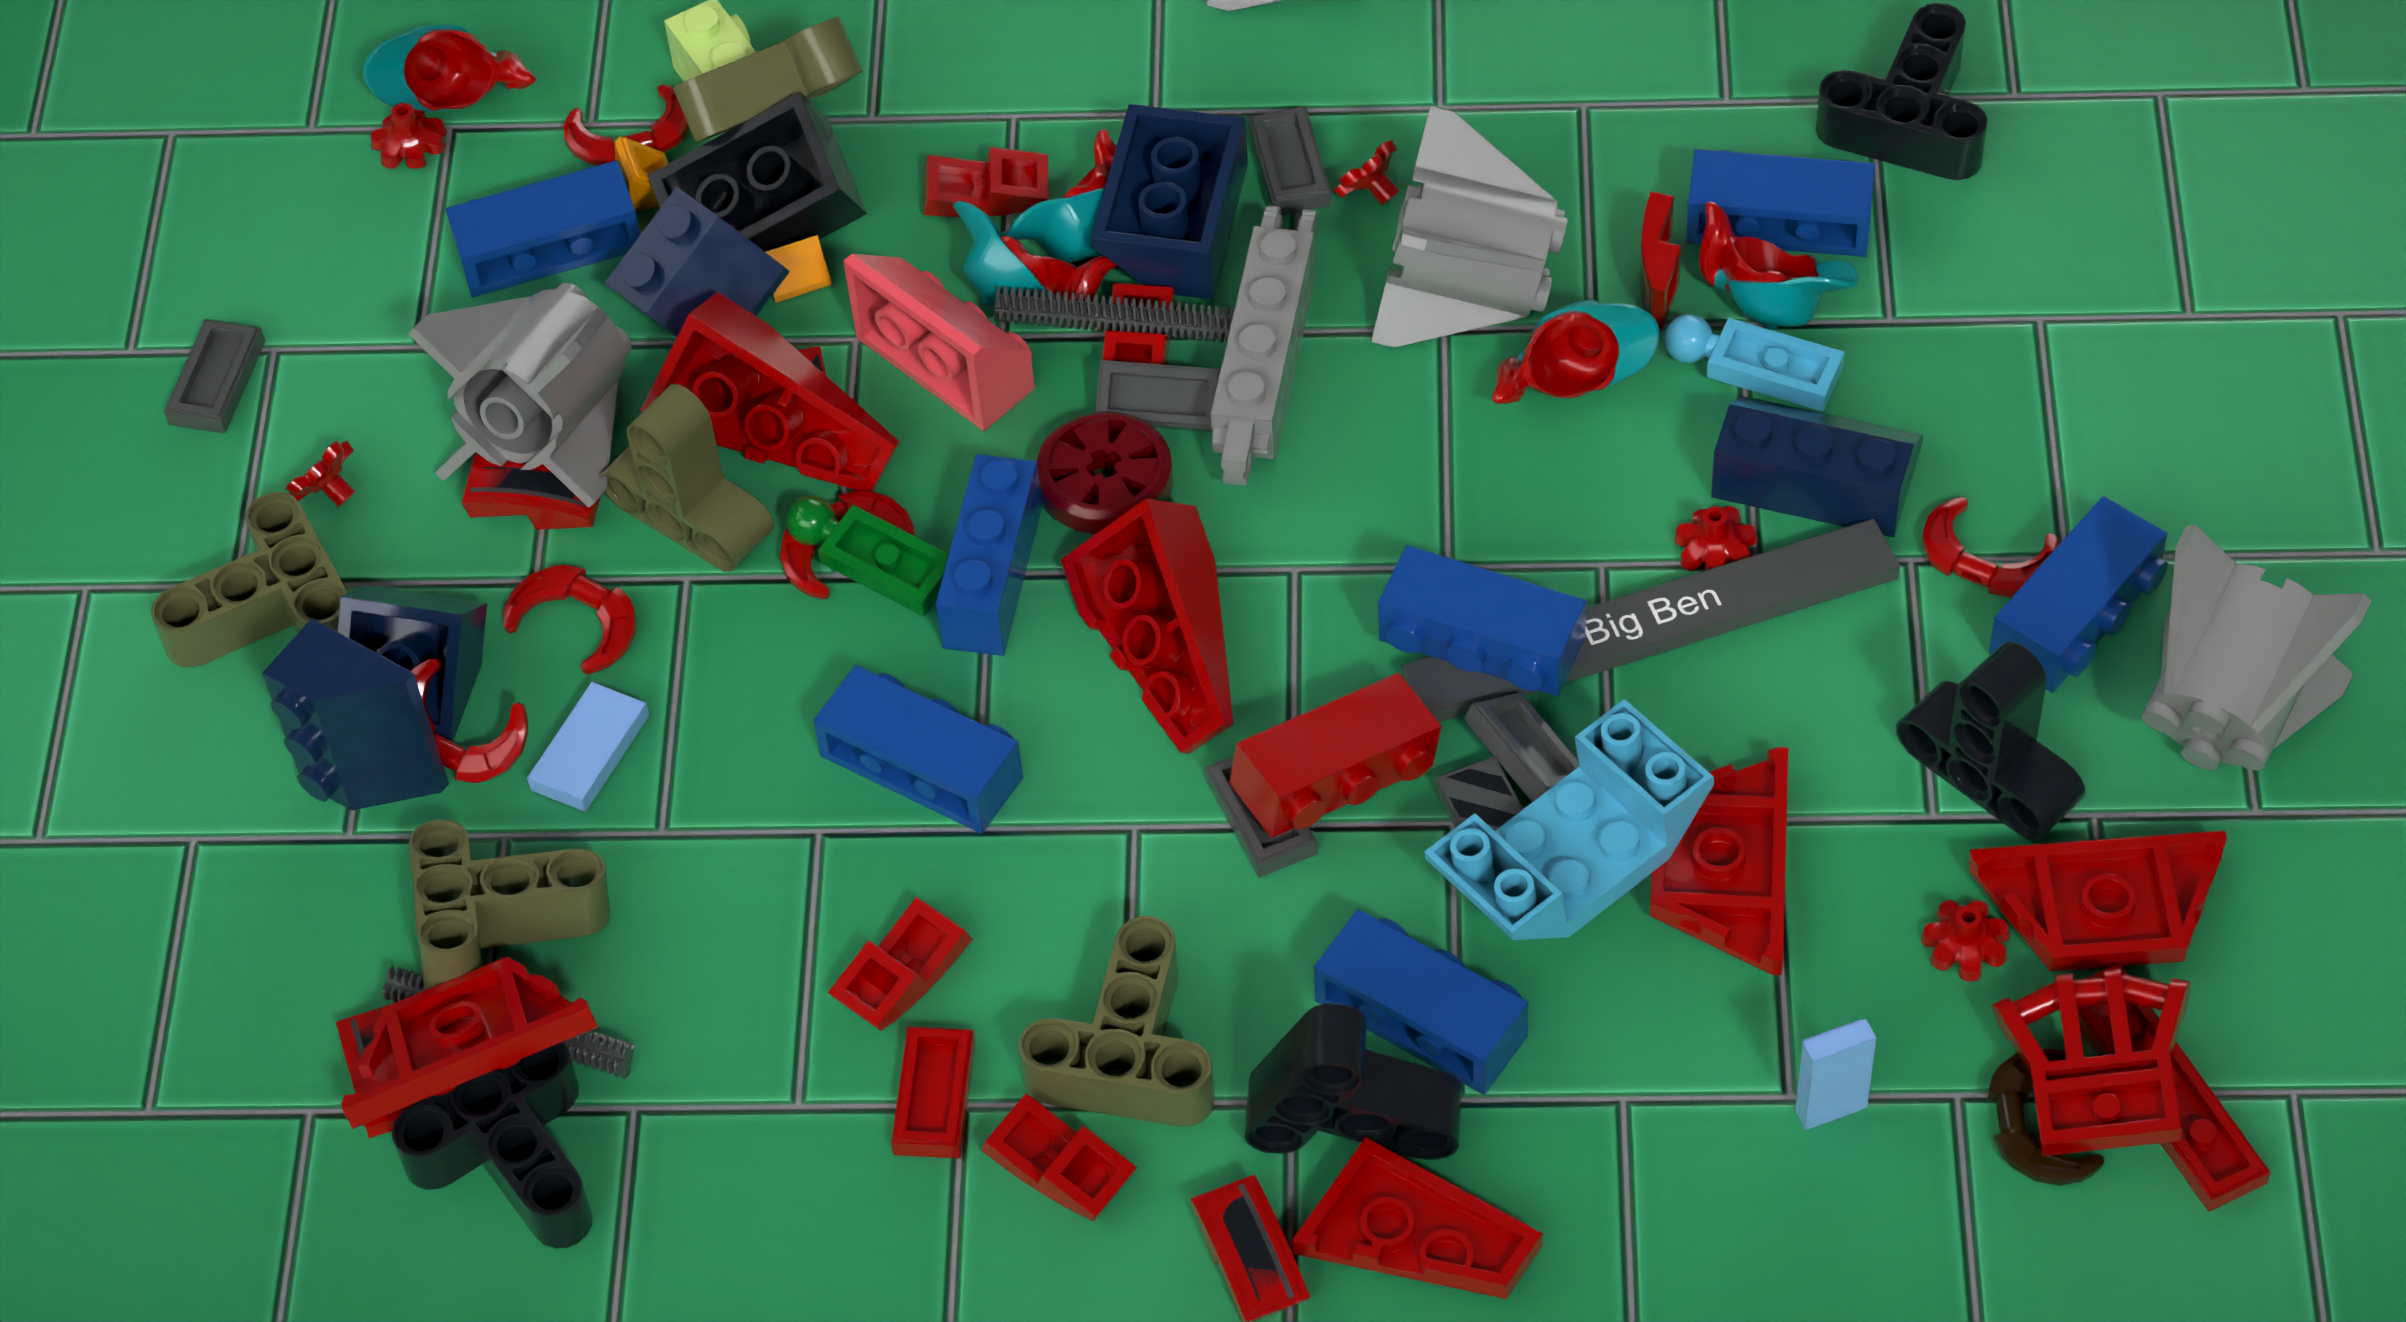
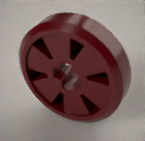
M1095 412L1069 420L1049 435L1041 446L1036 460L1041 499L1046 510L1063 525L1088 534H1097L1146 498L1167 501L1173 486L1171 453L1163 436L1146 421L1124 413ZM1106 468L1108 474L1115 470V475L1104 478L1101 472L1094 475V471Z

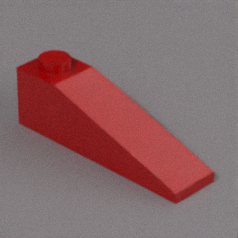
M719 292L689 313L640 409L643 412L671 384H678L695 394L708 410L718 446L745 453L744 458L762 464L767 460L798 468L804 476L854 490L874 491L900 443L899 440L768 323Z
M1146 498L1060 560L1079 615L1090 629L1099 630L1111 646L1113 651L1109 656L1120 670L1129 671L1143 690L1142 701L1180 753L1190 754L1234 724L1216 561L1196 506Z

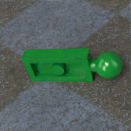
M817 496L802 497L796 500L789 508L786 516V525L790 535L804 545H818L822 543L818 549L821 564L922 616H925L936 602L949 553L855 505L851 506L840 521L836 520L831 505L826 500Z

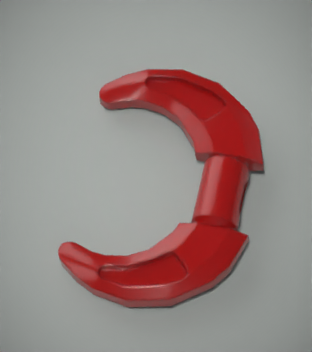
M663 84L657 87L658 95L666 103L663 116L650 126L651 132L646 130L625 136V138L661 152L677 146L684 139L690 128L673 87ZM573 109L563 126L565 143L572 154L596 166L615 161V143L613 138L595 135L586 130L582 124L583 114L581 109Z
M856 490L838 495L839 501L831 505L838 521L844 517L852 505H855L915 536L914 526L908 512L891 497L872 491ZM786 529L782 537L780 561L787 579L799 591L818 599H827L830 595L829 588L817 579L811 568L812 558L820 544H801Z
M1958 497L1938 505L1927 516L1921 539L1927 559L1932 566L1949 577L1954 571L1955 575L1988 588V593L2013 597L2060 544L2055 534H2047L2044 547L2036 557L2026 562L2004 563L1999 569L1997 564L1965 552V547L1959 542L1953 532L1954 520L1967 509L1968 500L1964 497Z
M569 565L552 566L529 575L513 589L505 604L503 625L507 633L512 634L517 631L521 619L531 608L542 602L566 600L571 596L598 611L597 616L604 630L602 641L597 650L581 663V670L584 674H593L606 669L628 651L636 634V612L631 599L619 586L611 591L607 587L585 577V569Z
M429 659L411 670L415 675L443 766L456 772L454 780L479 783L489 781L510 770L523 753L528 736V717L525 706L519 702L511 706L507 727L494 741L479 746H469L468 749H465L434 733L436 725L433 723L426 708L428 684L441 668V661Z

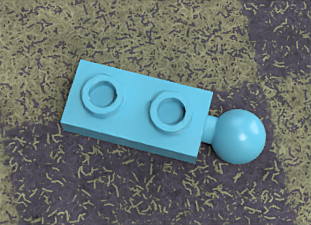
M1691 314L1682 315L1675 318L1668 325L1664 336V343L1668 353L1677 361L1695 363L1704 357H1708L1707 378L1824 412L1844 367V351L1732 318H1728L1721 335L1712 333L1711 327L1703 318Z

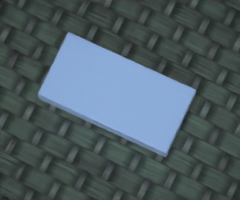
M591 682L527 777L530 790L586 812L649 718L647 703Z
M1859 1019L1804 1039L1802 1042L1795 1112L1805 1130L1867 1108L1876 1036L1866 1019Z

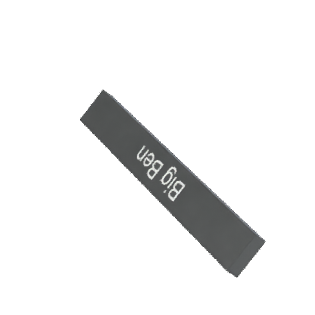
M1871 519L1587 607L1585 640L1565 683L1896 580L1899 576L1900 565L1875 519ZM1431 656L1402 665V677L1438 722L1467 714L1471 704L1517 692H1521L1525 696L1539 691L1524 690L1515 686L1510 681L1479 671H1464L1455 667L1450 662Z

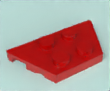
M1777 747L1768 750L1767 760L1737 771L1734 770L1732 764L1710 771L1709 773L1714 776L1712 789L1669 860L1651 873V917L1771 975H1782L1789 747Z
M2224 830L1970 849L1968 867L1970 874L2050 972L2107 968L2117 963H2120L2121 966L2184 962L2224 854L2227 836Z
M508 956L383 1007L373 1028L374 1038L365 1047L357 1065L363 1077L362 1083L356 1094L344 1095L341 1102L342 1110L352 1129L431 1096L446 1094L458 1085L496 1069L511 1067L522 1058L597 1028L596 1020L587 1001L580 997L574 1002L567 1000L561 996L554 982L541 975H530L525 966Z

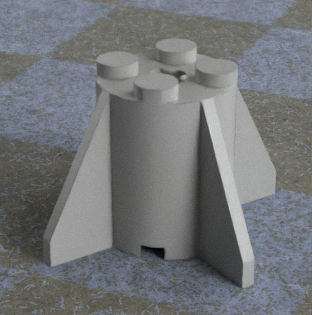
M1430 105L1416 163L1412 171V180L1420 182L1421 186L1408 185L1404 203H1401L1398 213V226L1392 251L1395 252L1392 264L1401 267L1398 269L1388 266L1386 282L1371 342L1394 348L1528 317L1531 310L1543 313L1552 283V277H1549L1550 269L1544 268L1548 251L1559 254L1567 225V218L1564 217L1565 210L1557 209V200L1455 111Z
M562 283L554 290H542L529 297L429 314L408 333L454 378L448 389V400L454 395V405L457 412L451 419L456 431L463 438L464 442L435 472L441 480L445 481L476 452L490 463L501 467L508 460L515 463H526L520 470H532L543 464L588 508L607 489L608 479L605 476L600 478L599 475L610 463L618 380L625 370V358L631 351V341L624 330L616 327L605 312L587 299L582 289L571 283Z
M2188 525L2185 527L2175 550L2171 608L2164 620L2161 676L2141 717L2149 727L2165 733L2182 745V757L2199 768L2216 770L2219 763L2222 762L2243 766L2256 771L2263 770L2273 749L2344 695L2353 673L2333 653L2362 622L2372 600L2364 593L2313 595L2303 586L2286 578L2282 588H2279L2261 580L2266 569L2235 563L2196 525Z

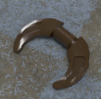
M2040 1047L2049 1062L2066 1060L2065 1051ZM2018 1052L1999 1065L1992 1075L1987 1099L1996 1101L2000 1134L1994 1135L1993 1139L2002 1158L2013 1169L2036 1182L2059 1186L2082 1182L2098 1172L2104 1163V1158L2100 1154L2084 1158L2064 1157L2059 1154L2042 1156L2041 1141L2035 1134L2028 1133L2023 1099L2028 1098L2029 1092L2033 1088L2032 1075Z

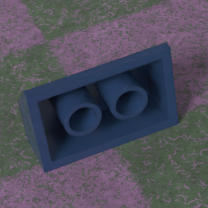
M1129 104L1093 228L1091 246L1143 285L1174 287L1175 295L1213 300L1248 167L1245 118Z
M1741 396L1729 404L1714 450L1711 498L1843 527L1875 519L1884 536L1895 538L1921 449L1923 435Z
M313 618L262 672L272 699L270 706L279 718L286 737L284 744L292 754L299 773L297 780L302 788L314 798L323 802L330 798L352 811L441 793L448 786L449 781L413 672Z

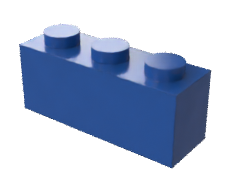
M1694 149L1688 201L1686 243L1701 244L1706 227L1705 204L1711 201L1720 206L1728 215L1734 236L1763 239L1784 251L1866 257L1875 163Z
M618 160L445 208L472 298L626 255L640 236L635 209Z
M975 455L936 601L943 649L999 656L1005 655L1042 510L1037 461Z
M2102 496L1994 617L1989 655L2007 641L2018 643L2027 648L2042 664L2046 673V690L2051 693L2055 692L2069 674L2078 677L2089 665L2095 653L2096 644L2104 634L2107 633L2113 636L2122 628L2131 612L2132 602L2139 594L2143 592L2149 595L2160 584L2168 567V563L2163 560L2168 533L2107 497Z
M1406 545L1378 601L1379 640L1390 643L1403 652L1422 653L1450 662L1455 667L1464 671H1479L1510 681L1515 686L1524 690H1539L1559 696L1585 640L1587 600Z
M858 665L853 667L813 720L821 757L983 834L1023 779L1019 743L1006 730L993 724L982 725L961 715L956 708L944 700L937 698L927 699L906 689L899 680L889 674L879 673L877 675Z
M1357 909L1314 965L1316 1002L1320 1004L1339 1003L1359 1009L1366 1017V1030L1434 1068L1455 1076L1461 1083L1483 1095L1487 1093L1528 1037V1001L1524 1000L1512 986L1500 980L1489 981L1466 968L1462 961L1452 953L1443 949L1433 950L1409 937L1407 932L1394 921L1386 918L1376 919L1360 909Z

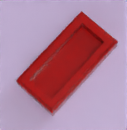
M907 1027L891 1141L893 1155L961 1159L976 1043L974 1030Z

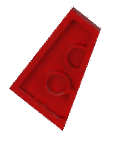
M1365 1137L1292 1239V1254L1507 1299L1542 1248L1543 1233Z

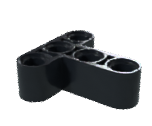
M1944 3L1927 4L1918 9L1912 18L1886 79L1851 70L1834 71L1825 76L1820 83L1816 122L1818 138L1824 144L1839 150L1946 179L1962 180L1977 174L1982 166L1988 119L1985 112L1978 105L1948 96L1961 65L1966 24L1964 15L1956 7Z
M2007 641L1991 653L1959 685L1950 681L1940 682L1898 721L1896 733L1903 747L1917 761L2017 834L2026 839L2036 841L2042 839L2084 798L2086 794L2085 786L2081 777L2072 766L2037 741L2047 683L2046 673L2039 660L2027 648L2018 643Z
M1339 1003L1321 1004L1308 1010L1251 1072L1248 1085L1244 1137L1248 1145L1261 1152L1287 1154L1302 1148L1318 1131L1360 1143L1366 1137L1392 1152L1424 1160H1438L1453 1155L1459 1147L1461 1083L1455 1076L1446 1072L1366 1050L1367 1020L1365 1015L1359 1009Z
M564 1041L522 1058L511 1067L496 1069L462 1083L446 1094L431 1096L408 1107L397 1117L392 1128V1138L408 1180L415 1186L426 1190L440 1189L483 1165L530 1231L543 1245L555 1249L568 1248L578 1244L586 1237L592 1226V1212L582 1180L577 1170L544 1128V1125L571 1108L579 1095V1083ZM545 1071H554L551 1075L544 1078H534ZM496 1107L493 1111L489 1113L477 1114L480 1110L484 1108ZM439 1142L429 1150L418 1151L426 1144ZM524 1153H532V1155L525 1160L511 1162V1160L518 1155ZM556 1201H568L563 1207L546 1210L550 1204Z

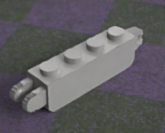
M1266 205L1261 227L1254 226L1211 410L1212 449L1214 453H1223L1221 459V469L1224 470L1222 475L1223 483L1247 486L1255 457L1275 459L1277 457L1314 288V242L1317 234V211L1303 209L1298 221L1297 231L1282 229L1281 208Z

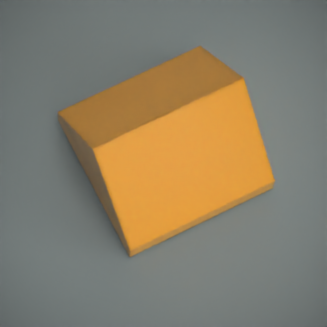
M619 136L614 142L615 161L618 160L635 213L659 206L647 175L669 164L665 153Z
M818 235L766 251L768 255L790 271L772 295L775 303L832 285Z

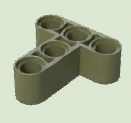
M840 16L802 30L776 45L674 86L673 90L695 142L698 143L733 129L798 92H801L808 100H812L837 89L863 71Z
M671 384L627 427L629 446L599 475L600 478L605 476L608 479L607 489L604 493L616 506L724 572H732L774 529L773 518L766 507L750 493L723 477L709 412L695 394L678 384Z
M271 492L255 499L248 507L245 518L256 551L171 587L161 593L154 601L151 610L152 618L166 655L174 664L192 668L204 665L294 625L297 633H299L312 618L338 632L341 596L347 594V591L300 503L294 496L285 492Z
M442 819L428 821L418 826L410 835L409 849L417 937L423 982L426 989L483 967L482 948L584 937L600 931L609 921L610 907L606 865L603 858L593 851L567 849L471 861L467 831L457 822Z
M1139 916L1129 920L1119 929L1092 1024L1058 1018H1043L1031 1023L1024 1029L1019 1038V1055L1024 1085L1027 1092L1035 1100L1049 1105L1172 1126H1192L1201 1123L1210 1115L1214 1107L1215 1094L1212 1061L1208 1052L1195 1042L1164 1036L1178 983L1175 935L1165 921L1153 916ZM1144 956L1157 957V959L1149 962H1141L1137 960ZM1129 1012L1143 1013V1015L1136 1018L1121 1017ZM1048 1058L1063 1059L1061 1062L1053 1065L1040 1063ZM1113 1069L1128 1070L1127 1073L1120 1076L1106 1074ZM1179 1080H1191L1195 1082L1194 1084L1189 1085L1187 1087H1176L1171 1085L1172 1083Z

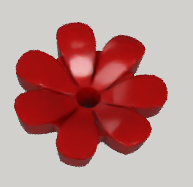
M401 103L395 105L391 110V115L382 121V128L372 131L371 148L376 151H382L381 164L385 168L394 169L401 163L402 158H405L407 167L419 169L426 166L425 151L429 154L437 155L445 150L446 143L443 137L447 134V130L441 119L427 118L424 111L416 110L408 103Z
M1390 139L1376 148L1375 155L1365 162L1361 169L1353 168L1346 172L1339 179L1338 182L1340 184L1333 191L1343 198L1353 190H1364L1367 188L1381 206L1396 195L1399 190L1385 173L1389 170V163L1393 153L1398 150L1394 141Z
M348 440L344 441L341 445L338 441L332 443L323 453L322 461H318L303 476L293 479L286 486L285 489L289 491L288 494L294 496L299 502L310 493L322 491L337 508L350 499L356 491L340 475L343 462L354 451Z
M1713 506L1697 510L1693 513L1691 523L1679 524L1676 529L1675 544L1685 547L1680 557V565L1687 571H1695L1703 562H1706L1705 571L1726 565V562L1732 563L1752 557L1747 547L1757 543L1758 536L1752 525H1739L1741 516L1739 510L1735 507L1725 506L1721 508Z
M1953 900L1944 901L1939 905L1936 912L1940 922L1926 924L1922 932V944L1926 947H1935L1930 958L1931 964L1936 969L1945 971L1952 967L1955 962L1958 963L1959 977L1966 982L1980 979L1982 975V961L1998 968L2007 960V950L2002 943L2010 939L2008 925L2004 919H1988L1990 914L1987 903L1983 901L1973 900L1969 905L1962 907Z

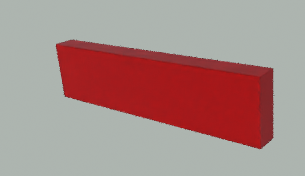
M2120 963L2107 968H2120L2121 974L2128 975ZM2103 970L2087 978L2104 977ZM2126 1003L2133 1052L2151 1050L2160 1018L2152 1008ZM2107 1004L2077 1007L2080 1032L2097 1056L2115 1054ZM2175 1041L2171 1062L2182 1128V1141L2160 1144L2204 1207L2210 1212L2266 1185L2270 1171Z

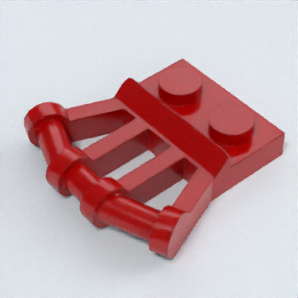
M2120 968L2103 970L2104 977L2073 980L2072 973L2055 975V982L2014 1002L2006 997L1992 1004V1010L1999 1027L2006 1038L2012 1042L2032 1075L2042 1156L2182 1141V1128L2171 1056L2180 1023L2183 1021L2190 996V981L2172 978L2170 984L2121 974ZM2126 1003L2162 1010L2151 1050L2133 1052ZM2107 1004L2115 1054L2084 1058L2077 1007ZM2060 1010L2066 1060L2049 1062L2027 1025Z

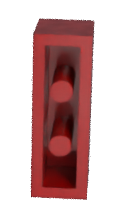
M1398 672L1237 742L1229 784L1269 836L1274 838L1294 828L1305 829L1316 823L1323 815L1347 804H1361L1371 798L1377 791L1401 780L1412 781L1422 776L1433 766L1442 725Z

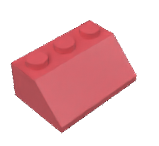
M851 254L843 261L856 338L982 431L987 430L1035 389L1032 367L1033 356L1027 343L1016 333H1006L990 322L983 311L970 301L963 302L951 294L931 272H921L903 258Z

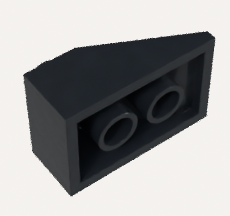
M801 92L647 175L660 208L673 190L678 187L731 225L764 252L818 235L820 240L867 214L828 118Z

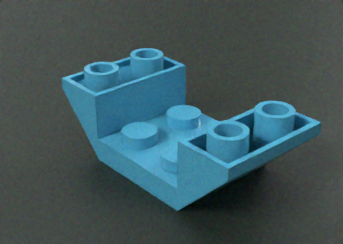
M1625 699L1575 736L1579 767L1504 825L1494 831L1474 813L1424 852L1425 859L1512 940L1567 938L1572 936L1669 860L1714 785V776Z

